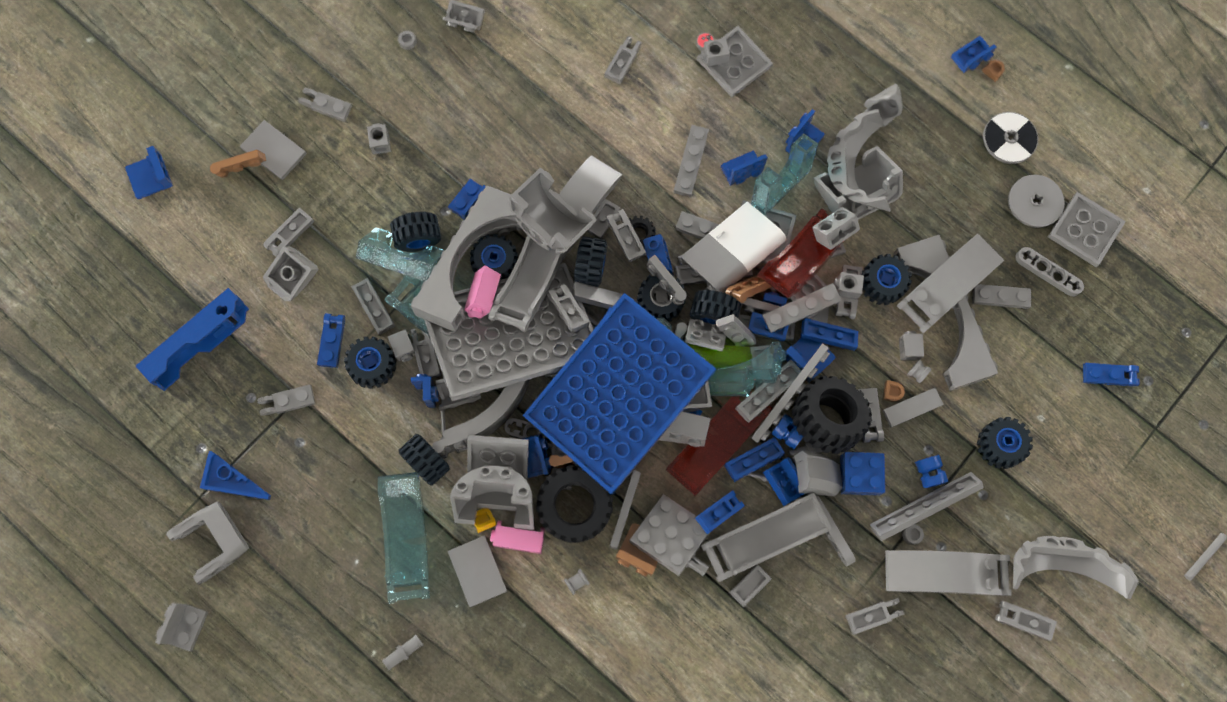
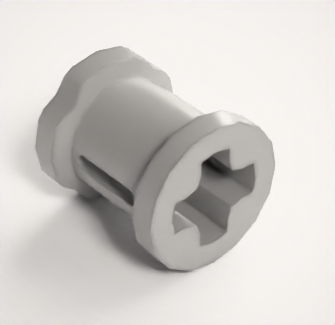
M581 569L571 578L564 579L573 595L576 594L575 591L584 585L588 586L590 584Z

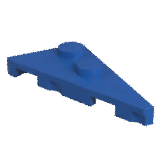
M212 451L208 452L200 489L270 500L271 495L217 454Z

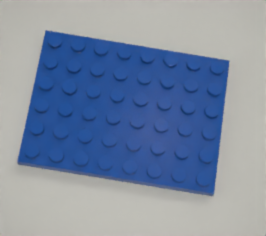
M624 293L523 416L610 494H613L717 369Z

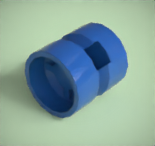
M786 413L771 433L779 440L784 439L785 444L793 450L803 438L802 434H798L796 430L798 427L794 426L793 418Z
M940 455L915 462L918 473L922 474L920 479L924 489L949 482L946 472L941 469L943 463ZM935 471L936 475L930 477L928 472Z

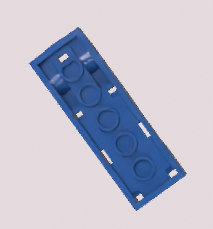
M227 288L136 365L137 369L151 384L165 391L179 379L180 369L198 352L210 353L243 325L249 308L237 295ZM230 316L237 321L235 325L228 319Z

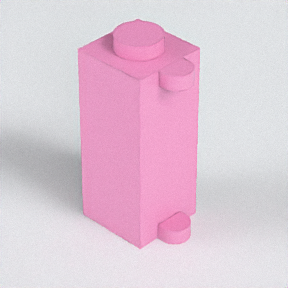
M483 266L474 274L464 311L468 312L467 315L471 318L481 319L490 313L501 274L487 266Z
M498 520L496 529L491 532L490 541L493 542L494 547L541 554L545 528L541 527L540 532L505 527L502 526V521Z

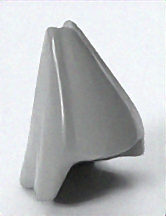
M898 84L888 87L864 103V106L867 108L864 112L880 110L884 121L882 127L887 126L902 112V96Z

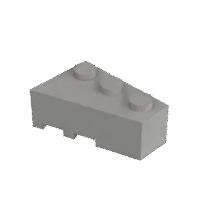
M681 412L659 440L689 444L694 447L704 446L710 418Z

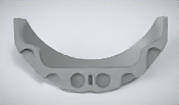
M877 109L860 113L854 117V121L845 129L839 131L836 135V141L829 149L827 158L829 166L827 169L833 185L843 196L854 202L890 212L891 208L886 196L878 198L867 197L866 192L859 189L854 173L856 158L861 147L876 130L884 125L880 110Z
M1042 536L1037 537V540L1032 542L1026 541L1018 549L1013 560V589H1018L1021 581L1026 576L1042 570H1063L1090 577L1109 586L1127 599H1131L1139 582L1131 567L1126 563L1120 564L1111 558L1107 551L1097 546L1096 549L1085 546L1083 541L1068 537Z

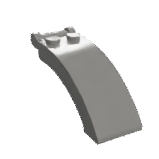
M591 155L575 172L559 195L564 202L576 210L577 214L582 207L594 214L603 200L614 190L622 174ZM574 244L566 252H564L560 264L563 262L567 253L571 251Z
M977 234L906 296L897 307L900 310L902 309L920 327L919 330L924 333L996 269L1004 259ZM911 300L930 318L927 323L908 305Z
M527 235L514 269L497 295L488 319L501 321L526 332L553 282L564 253H556L555 249L549 251ZM504 314H508V315H511V316L520 318V319H522V320H519V319H516V318H513V317H510V316H507V315H504Z
M530 379L505 386L499 397L481 414L465 423L446 429L444 431L445 438L434 442L432 445L433 449L445 459L451 452L456 451V453L467 450L468 435L489 436L494 433L517 409L526 393Z
M812 493L701 545V547L709 557L716 572L717 581L721 582L832 530L815 494ZM716 545L728 569L725 573L713 549Z
M888 550L885 551L886 591L1012 596L1011 589H1009L1008 573L1010 555L952 551ZM997 561H1000L1001 589H998Z

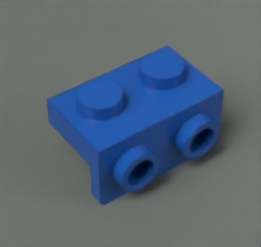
M979 36L954 52L951 58L961 71L965 73L969 69L972 71L977 68L981 61L984 60L986 62L992 58L997 46L994 44L990 47Z
M417 374L416 377H411L414 387L416 389H423V401L427 407L436 408V402H439V391L436 389L431 376Z
M542 434L521 438L529 440L528 478L550 474L553 466L550 465V457L547 456L548 444L546 438H543Z
M789 457L763 472L783 506L804 495L799 493L797 469Z

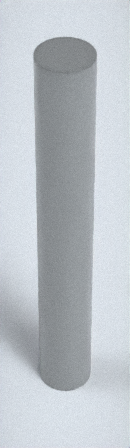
M1220 533L1184 575L1186 579L1191 581L1226 541L1227 535Z

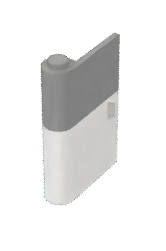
M747 201L684 253L681 259L706 281L707 290L725 293L728 287L737 283L781 246L787 238L779 227Z

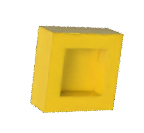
M483 508L477 511L474 526L478 533L496 526V521L490 509Z

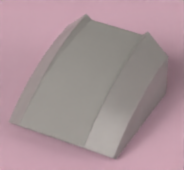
M283 246L264 274L263 279L267 286L284 301H292L306 287L319 269L316 264L293 247Z
M804 450L794 456L799 493L836 496L842 489V478L838 463L822 454Z

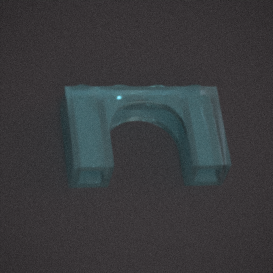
M803 133L792 144L787 163L779 174L767 167L756 178L751 205L766 215L811 171L818 143Z
M379 228L373 229L359 240L356 259L422 281H427L431 275L432 268L438 264L444 251L434 246H427L418 253L395 250L391 248L392 233Z

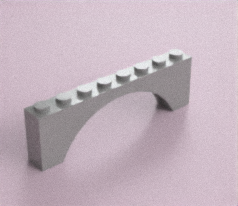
M486 186L479 193L478 200L470 208L466 219L461 222L456 235L452 236L450 244L442 252L438 264L432 268L431 275L427 281L423 282L421 291L413 298L411 307L415 316L451 331H457L465 317L462 307L455 299L453 291V281L457 265L468 248L484 235L500 228L519 225L515 220L517 218L515 211L512 212L509 206L511 194L490 186Z
M940 235L899 247L893 253V255L898 256L899 261L901 259L905 261L903 263L905 266H909L908 272L925 279L950 258L946 252V244L944 240H941ZM967 295L952 307L957 318L959 342L952 363L943 373L949 391L992 378L998 374L997 364L991 358L990 347L983 339L982 328L977 325L975 312L969 306Z

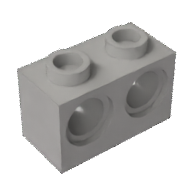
M841 207L814 225L813 230L816 241L831 250L858 232L860 227L857 216Z

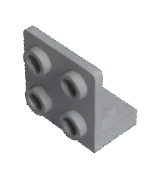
M690 319L685 337L686 343L723 351L726 335L716 327V324L713 325L702 320Z
M172 603L165 612L163 625L157 630L155 643L171 644L184 650L192 651L208 612L188 604Z

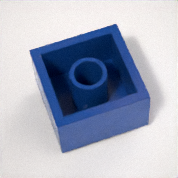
M844 452L840 455V472L843 485L841 494L880 496L885 493L884 453Z

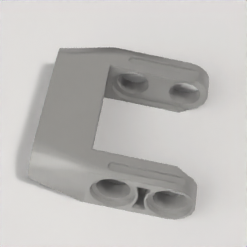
M219 501L197 511L166 533L170 541H175L186 537L206 524L224 553L198 569L193 576L197 584L212 578L234 563L249 549L245 539Z

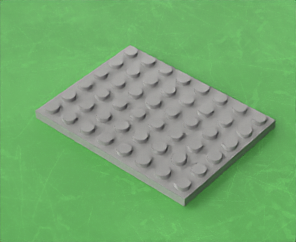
M560 264L549 290H556L560 285L566 284L573 295L574 282L566 264ZM508 278L499 280L492 307ZM470 288L454 292L455 299L462 307L465 315L456 332L424 319L452 401L560 371L594 330L582 302L576 301L588 319L589 326L571 334L547 294L526 332L498 320H489V313L481 319L471 318L467 315L468 312L464 311ZM504 314V315H507V316H510V317H513V318L522 320V319H520V318H517V317H514V316H511V315H508V314Z

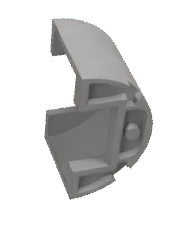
M540 167L510 195L509 206L512 212L515 211L517 215L515 220L532 240L549 251L555 249L556 253H564L597 219L591 211L586 210L584 207L577 214L571 205L564 202L558 193L550 189L555 180L549 172L544 171Z
M483 466L465 474L453 487L450 499L455 523L475 525L478 508L516 511L514 528L534 530L532 492L528 482L518 472L503 466Z

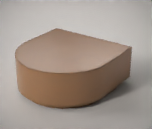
M994 59L983 68L982 72L996 82L1004 73L1005 66L1000 60Z
M887 380L885 382L883 400L897 402L903 398L905 389L902 384Z

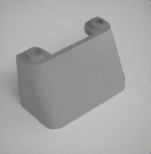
M878 146L867 150L863 154L862 165L854 168L855 180L859 189L865 191L869 198L886 196L889 204L898 200L903 193V170ZM822 173L814 177L815 187L831 213L844 207L854 213L859 220L879 210L854 202L843 196L833 185L829 173Z

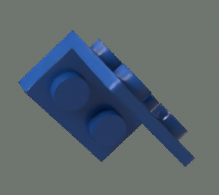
M813 109L809 114L805 113L801 117L798 127L794 126L786 140L787 147L785 151L802 163L825 135V133L811 124L815 113Z
M154 146L146 148L148 152L146 159L125 167L137 199H142L173 187L162 155Z
M753 150L721 164V169L730 186L735 183L739 185L751 176L754 178L761 175L768 157L766 154L757 157Z
M801 338L793 346H790L782 357L787 362L792 360L803 370L822 343ZM830 350L827 351L830 355L824 363L820 361L815 367L818 369L811 379L809 377L806 379L808 383L815 379L836 358Z

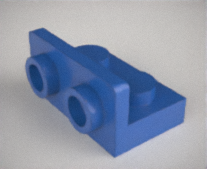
M470 178L448 205V209L465 220L470 208L478 200L479 193L486 186H481Z
M659 234L644 239L643 242L648 260L656 255L670 274L674 275L666 241L663 236Z

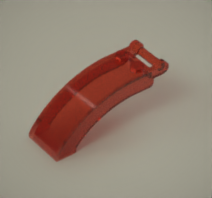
M821 208L791 243L774 259L768 261L757 275L788 299L801 290L815 276L842 244L840 243L830 250L816 241L813 226L829 216L827 211Z
M745 383L710 421L705 445L694 447L688 444L665 469L694 496L714 477L773 410L770 405L767 406L760 416L757 415L748 423L735 409L742 402L739 399L742 395L747 398L752 394Z

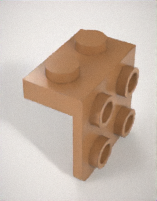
M633 523L616 555V559L624 567L629 568V566L636 568V572L645 577L647 575L652 576L658 562L629 543L631 537L640 526Z

